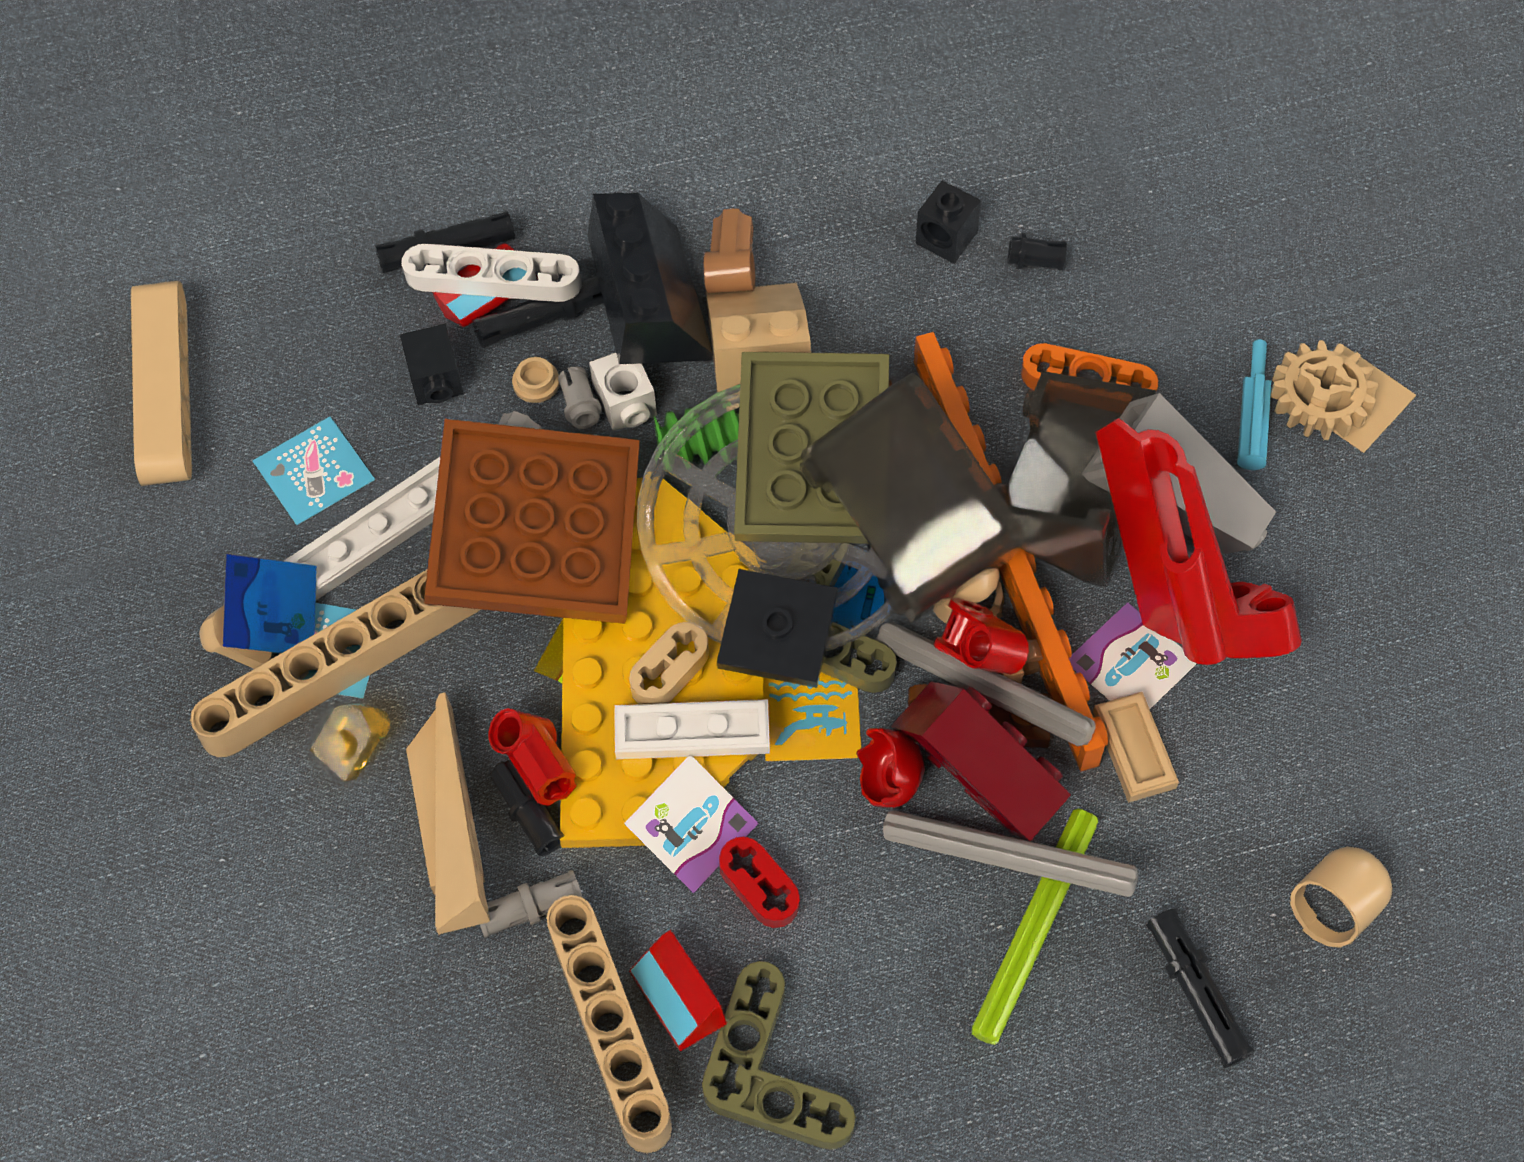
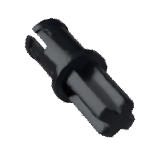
M511 760L498 763L490 773V777L510 808L508 812L510 820L520 824L533 844L538 856H545L557 850L561 846L560 839L564 835L555 824L546 807L537 803Z

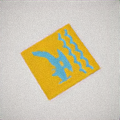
M822 672L820 673L817 688L763 677L764 700H768L770 754H765V762L858 758L856 753L857 750L861 749L858 688Z

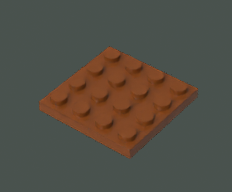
M445 419L424 604L625 624L628 608L640 440Z

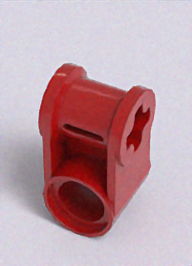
M956 597L950 599L948 606L952 611L942 636L936 637L933 644L934 647L947 655L955 657L966 664L967 667L1009 675L1019 672L1025 665L1029 653L1026 636L1020 630L994 616L992 611L977 603Z

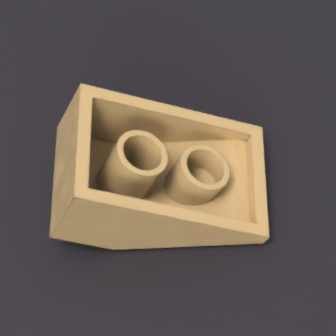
M797 283L757 286L754 291L708 294L706 291L717 392L740 390L742 352L811 353L806 310Z

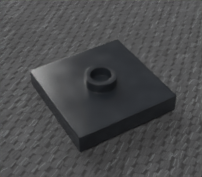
M739 569L716 662L717 669L817 688L838 597V588Z

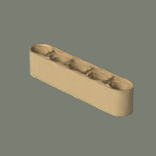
M180 281L132 286L134 463L137 478L141 486L191 480L192 454L188 328L184 289Z
M563 896L554 901L546 917L554 949L626 1141L636 1151L644 1153L656 1152L666 1145L671 1136L672 1125L668 1104L591 905L579 896ZM570 919H580L586 923L582 931L577 934L568 935L559 931L563 923ZM587 966H599L604 970L603 975L595 982L586 983L577 979L579 972ZM614 1013L623 1018L619 1027L613 1031H600L595 1027L596 1021L604 1014ZM624 1062H634L642 1068L640 1074L635 1079L626 1082L619 1081L613 1077L614 1070ZM650 1111L660 1116L659 1125L650 1132H639L631 1126L634 1118L641 1112Z

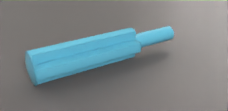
M1257 339L1253 342L1251 376L1244 377L1237 464L1246 470L1264 468L1267 458L1272 381L1265 380L1267 342L1262 339Z

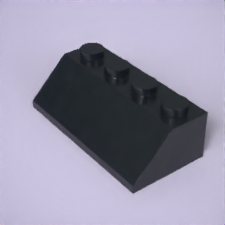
M639 193L593 194L587 236L619 364L712 361L713 352L677 226Z

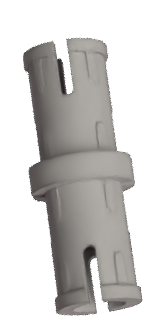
M573 870L529 887L527 883L517 886L518 891L487 902L490 922L480 924L484 938H487L492 934L528 921L530 925L541 922L539 917L546 915L554 901L563 896L574 895L583 898Z

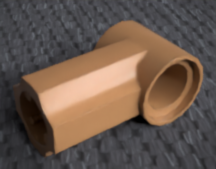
M724 209L719 217L713 219L711 251L704 254V281L708 294L755 290V262L752 251L753 221L752 216L743 214L739 209Z

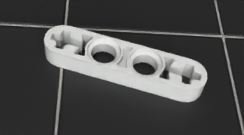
M419 244L407 250L402 257V268L409 286L419 291L562 302L574 298L582 287L580 270L576 260L563 254ZM424 264H431V265H426V267L424 268V271H417V270H422L423 267H424ZM474 264L481 267L480 272L475 276L464 278L457 275L458 271L466 265ZM512 268H521L526 271L525 276L517 281H508L502 278L503 274ZM536 272H541L538 273V281H536ZM560 274H565L560 282H554Z

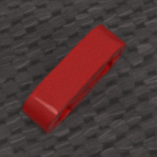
M745 836L729 840L722 847L719 855V868L723 880L763 925L771 928H780L790 924L797 916L800 903L799 891L794 882L756 840ZM738 853L739 856L745 858L751 854L753 856L752 870L757 877L753 879L743 868L737 869L734 872L732 870V855ZM765 885L776 897L782 893L787 895L785 911L781 912L776 907L771 908L769 911L765 909L767 896L761 889L762 886Z

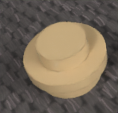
M540 357L527 358L518 365L513 374L512 384L514 391L524 401L531 403L544 402L553 397L559 388V374L557 369L547 360Z

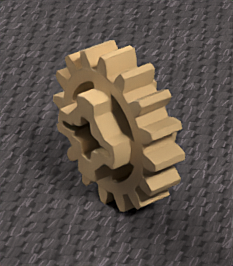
M1319 341L1314 351H1311L1305 343L1300 344L1297 355L1287 352L1284 355L1282 364L1276 367L1272 379L1274 383L1270 397L1278 399L1275 412L1276 414H1290L1287 422L1289 428L1299 423L1304 425V436L1309 437L1314 429L1321 431L1323 440H1329L1332 430H1337L1343 438L1347 437L1352 425L1359 429L1364 425L1367 415H1371L1377 400L1374 398V395L1378 388V382L1369 381L1373 371L1372 367H1359L1357 364L1361 355L1358 352L1349 357L1343 355L1344 345L1340 343L1335 347L1334 351L1327 350L1324 341Z

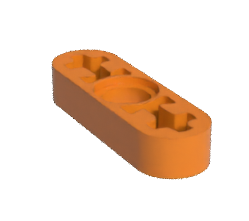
M1046 343L1031 346L1023 356L1022 380L1029 388L1035 391L1125 410L1130 402L1154 395L1157 392V375L1151 368L1143 364ZM1040 362L1049 364L1046 373L1037 371ZM1064 366L1069 367L1067 379L1062 378ZM1086 369L1094 370L1101 376L1102 381L1097 385L1087 386L1077 379L1076 374ZM1111 376L1117 377L1114 389H1109ZM1132 382L1141 384L1139 393L1130 392Z

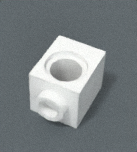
M616 353L589 362L594 391L613 431L624 427H637L645 423L649 418H652L653 415L657 416L655 392L642 364H619ZM621 391H632V393L626 395L617 394Z

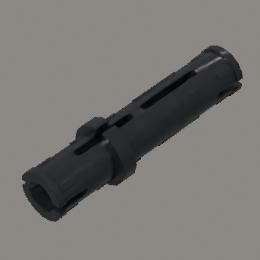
M504 211L486 218L456 224L436 231L433 230L425 233L423 229L414 231V236L377 244L375 249L382 273L385 274L402 268V257L405 252L419 244L482 248L495 243L515 240V233L509 213Z
M596 275L583 280L579 293L570 300L562 302L528 300L482 318L473 319V327L478 328V330H475V334L480 345L485 348L490 344L561 318L564 321H569L575 318V313L604 303L598 277Z
M1175 908L1164 911L1150 919L1146 927L1151 931L1168 962L1165 970L1170 979L1176 978L1197 1019L1222 1061L1223 1068L1238 1064L1253 1055L1255 1051L1249 1045L1228 1003L1206 967L1205 962L1208 960V957L1204 950L1196 949Z

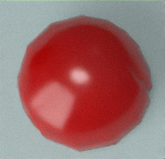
M869 728L866 730V734L872 738L871 742L857 750L856 753L863 765L860 774L862 795L875 807H899L907 803L915 795L924 778L923 754L919 746L909 735L885 728Z

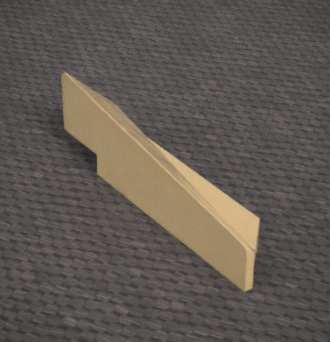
M444 692L439 694L436 700L435 711L406 749L430 887L435 895V925L438 934L490 922L483 885L485 878L454 713L447 694Z

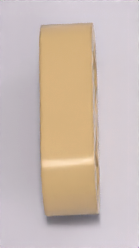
M681 622L670 627L631 669L629 683L633 699L638 704L669 703L708 660L709 646L706 632L692 622ZM694 641L695 653L692 654L690 651L685 650L676 658L678 654L676 643L680 642L687 645ZM662 673L661 689L651 686L644 690L643 678L647 677L654 680Z

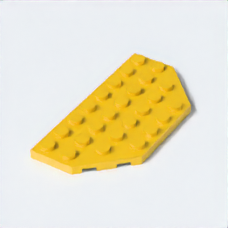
M662 477L637 478L628 608L625 624L563 618L561 752L576 773L574 782L577 787L566 799L560 800V831L564 835L560 839L562 848L646 846L624 823L687 757L616 760L615 705L638 704L633 699L630 689V671L635 663L674 624L692 622L700 626L707 635L709 654L704 666L669 703L764 700L763 677L717 669L716 664L738 570L742 569L761 573L760 559L739 541H735L733 536ZM694 641L687 645L680 642L676 643L678 653L676 658L685 650L690 651L692 654L695 653ZM662 673L654 680L647 677L643 678L644 690L651 686L661 689ZM758 754L695 756L694 759L724 788L730 782L729 778L748 760L752 761Z

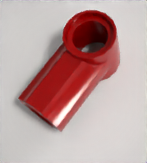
M509 708L501 710L494 716L488 731L491 748L497 753L508 755L537 803L550 806L558 800L566 799L577 787L574 782L576 773L556 744L557 734L554 724L548 718Z

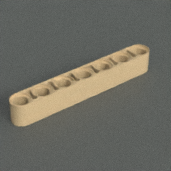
M427 570L203 698L195 705L191 712L190 721L204 749L209 754L216 757H228L236 754L482 609L424 604ZM392 621H404V623L397 628H385L386 625H388ZM351 645L361 646L360 649L352 654H342L343 650ZM317 670V673L312 678L307 680L298 679L306 671ZM266 695L273 696L267 704L254 706L260 697ZM229 721L222 730L209 732L216 723Z

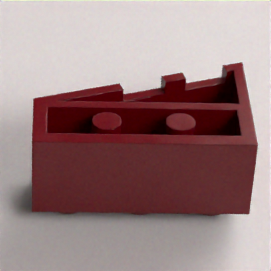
M931 681L891 727L895 731L912 736L930 753L927 759L938 769L943 766L965 788L964 792L1012 835L1031 841L1071 796L1059 783L1063 775L1045 758L1039 756L1036 760L1023 748L1028 742L1027 739L1008 722L1004 721L1000 725L988 713L992 705L971 686L964 689Z

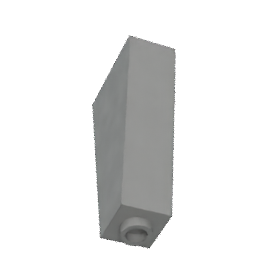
M1160 393L1130 402L1120 416V419L1138 433L1151 429L1169 434L1183 448L1187 463L1195 467L1221 554L1244 550L1250 551L1261 544L1267 535L1266 528L1276 511ZM1099 448L1082 475L1089 482L1110 493ZM1170 473L1183 533L1192 538L1178 477Z

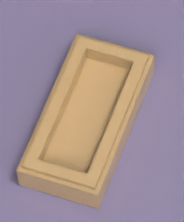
M1143 692L1095 705L1093 714L1095 717L1099 716L1102 719L1108 736V745L1106 747L1128 803L1176 789L1179 781Z

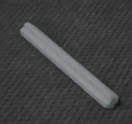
M887 622L880 627L876 641L891 648L896 656L960 688L966 689L968 686H971L990 703L1076 746L1087 745L1092 739L1096 724L1092 719L997 672L967 667L966 664L955 657L935 648L933 645L934 641L895 622Z
M889 811L883 823L882 833L888 841L1126 897L1133 895L1138 881V869L1133 865L904 812Z

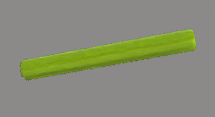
M1077 808L1073 810L1055 848L1085 854L1097 828L1098 818L1083 809ZM1045 877L1041 878L972 1026V1035L977 1039L991 1045L998 1043L1071 883Z

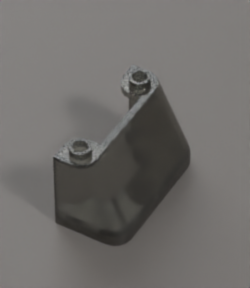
M1042 371L1035 390L1028 389L1025 395L1023 416L1029 418L1030 433L1008 485L997 483L991 492L985 491L982 496L979 518L985 521L987 531L1086 584L1106 588L1117 565L1123 548V542L1111 493L1089 482L1082 473L1099 449L1096 432L1120 418L1130 402L1154 395L1156 390Z
M910 373L892 384L802 450L800 457L803 462L800 463V469L805 479L814 489L821 486L828 493L831 491L835 492L888 571L886 576L888 587L883 590L887 602L896 614L902 615L905 613L911 623L1011 561L1025 542L1024 533L1016 517L928 387L914 373Z

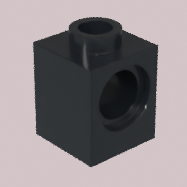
M941 180L918 210L915 244L955 264L978 233L981 200Z
M446 323L400 334L418 405L442 403L451 397L463 395Z

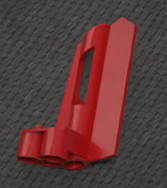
M1120 418L1098 430L1096 436L1143 626L1163 637L1182 644L1185 656L1190 661L1202 665L1217 664L1224 661L1226 657H1276L1295 651L1301 645L1302 638L1292 597L1272 590L1271 585L1265 583L1261 586L1248 582L1230 583L1195 467L1187 463L1184 450L1180 444L1169 434L1159 430L1148 429L1138 433ZM1170 473L1178 477L1195 547L1190 558Z

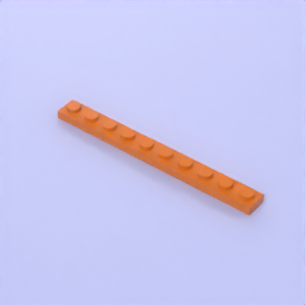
M934 332L916 336L914 364L946 443H957L960 447L988 519L987 525L982 531L989 549L997 560L1000 576L1027 640L1038 641L1043 659L1038 661L1040 666L1039 672L1048 693H1050V699L1092 719L1096 724L1092 739L1087 745L1076 746L1068 742L1078 768L1082 772L1098 767L1104 748L1108 745L1106 728L1102 719L1099 716L1093 718L1087 702L1090 700L1087 682L1081 672L1075 673L1069 660L1072 656L1069 639L1063 629L1057 630L1051 615L1054 614V607L1050 593L1046 587L1039 588L1034 576V573H1036V562L1029 545L1022 546L1017 532H1019V521L1012 504L1005 505L1000 493L1003 487L999 470L995 464L989 465L984 455L986 443L983 432L978 424L972 426L967 414L970 412L968 396L962 385L957 387L952 377L954 367L949 350L946 347L940 348Z

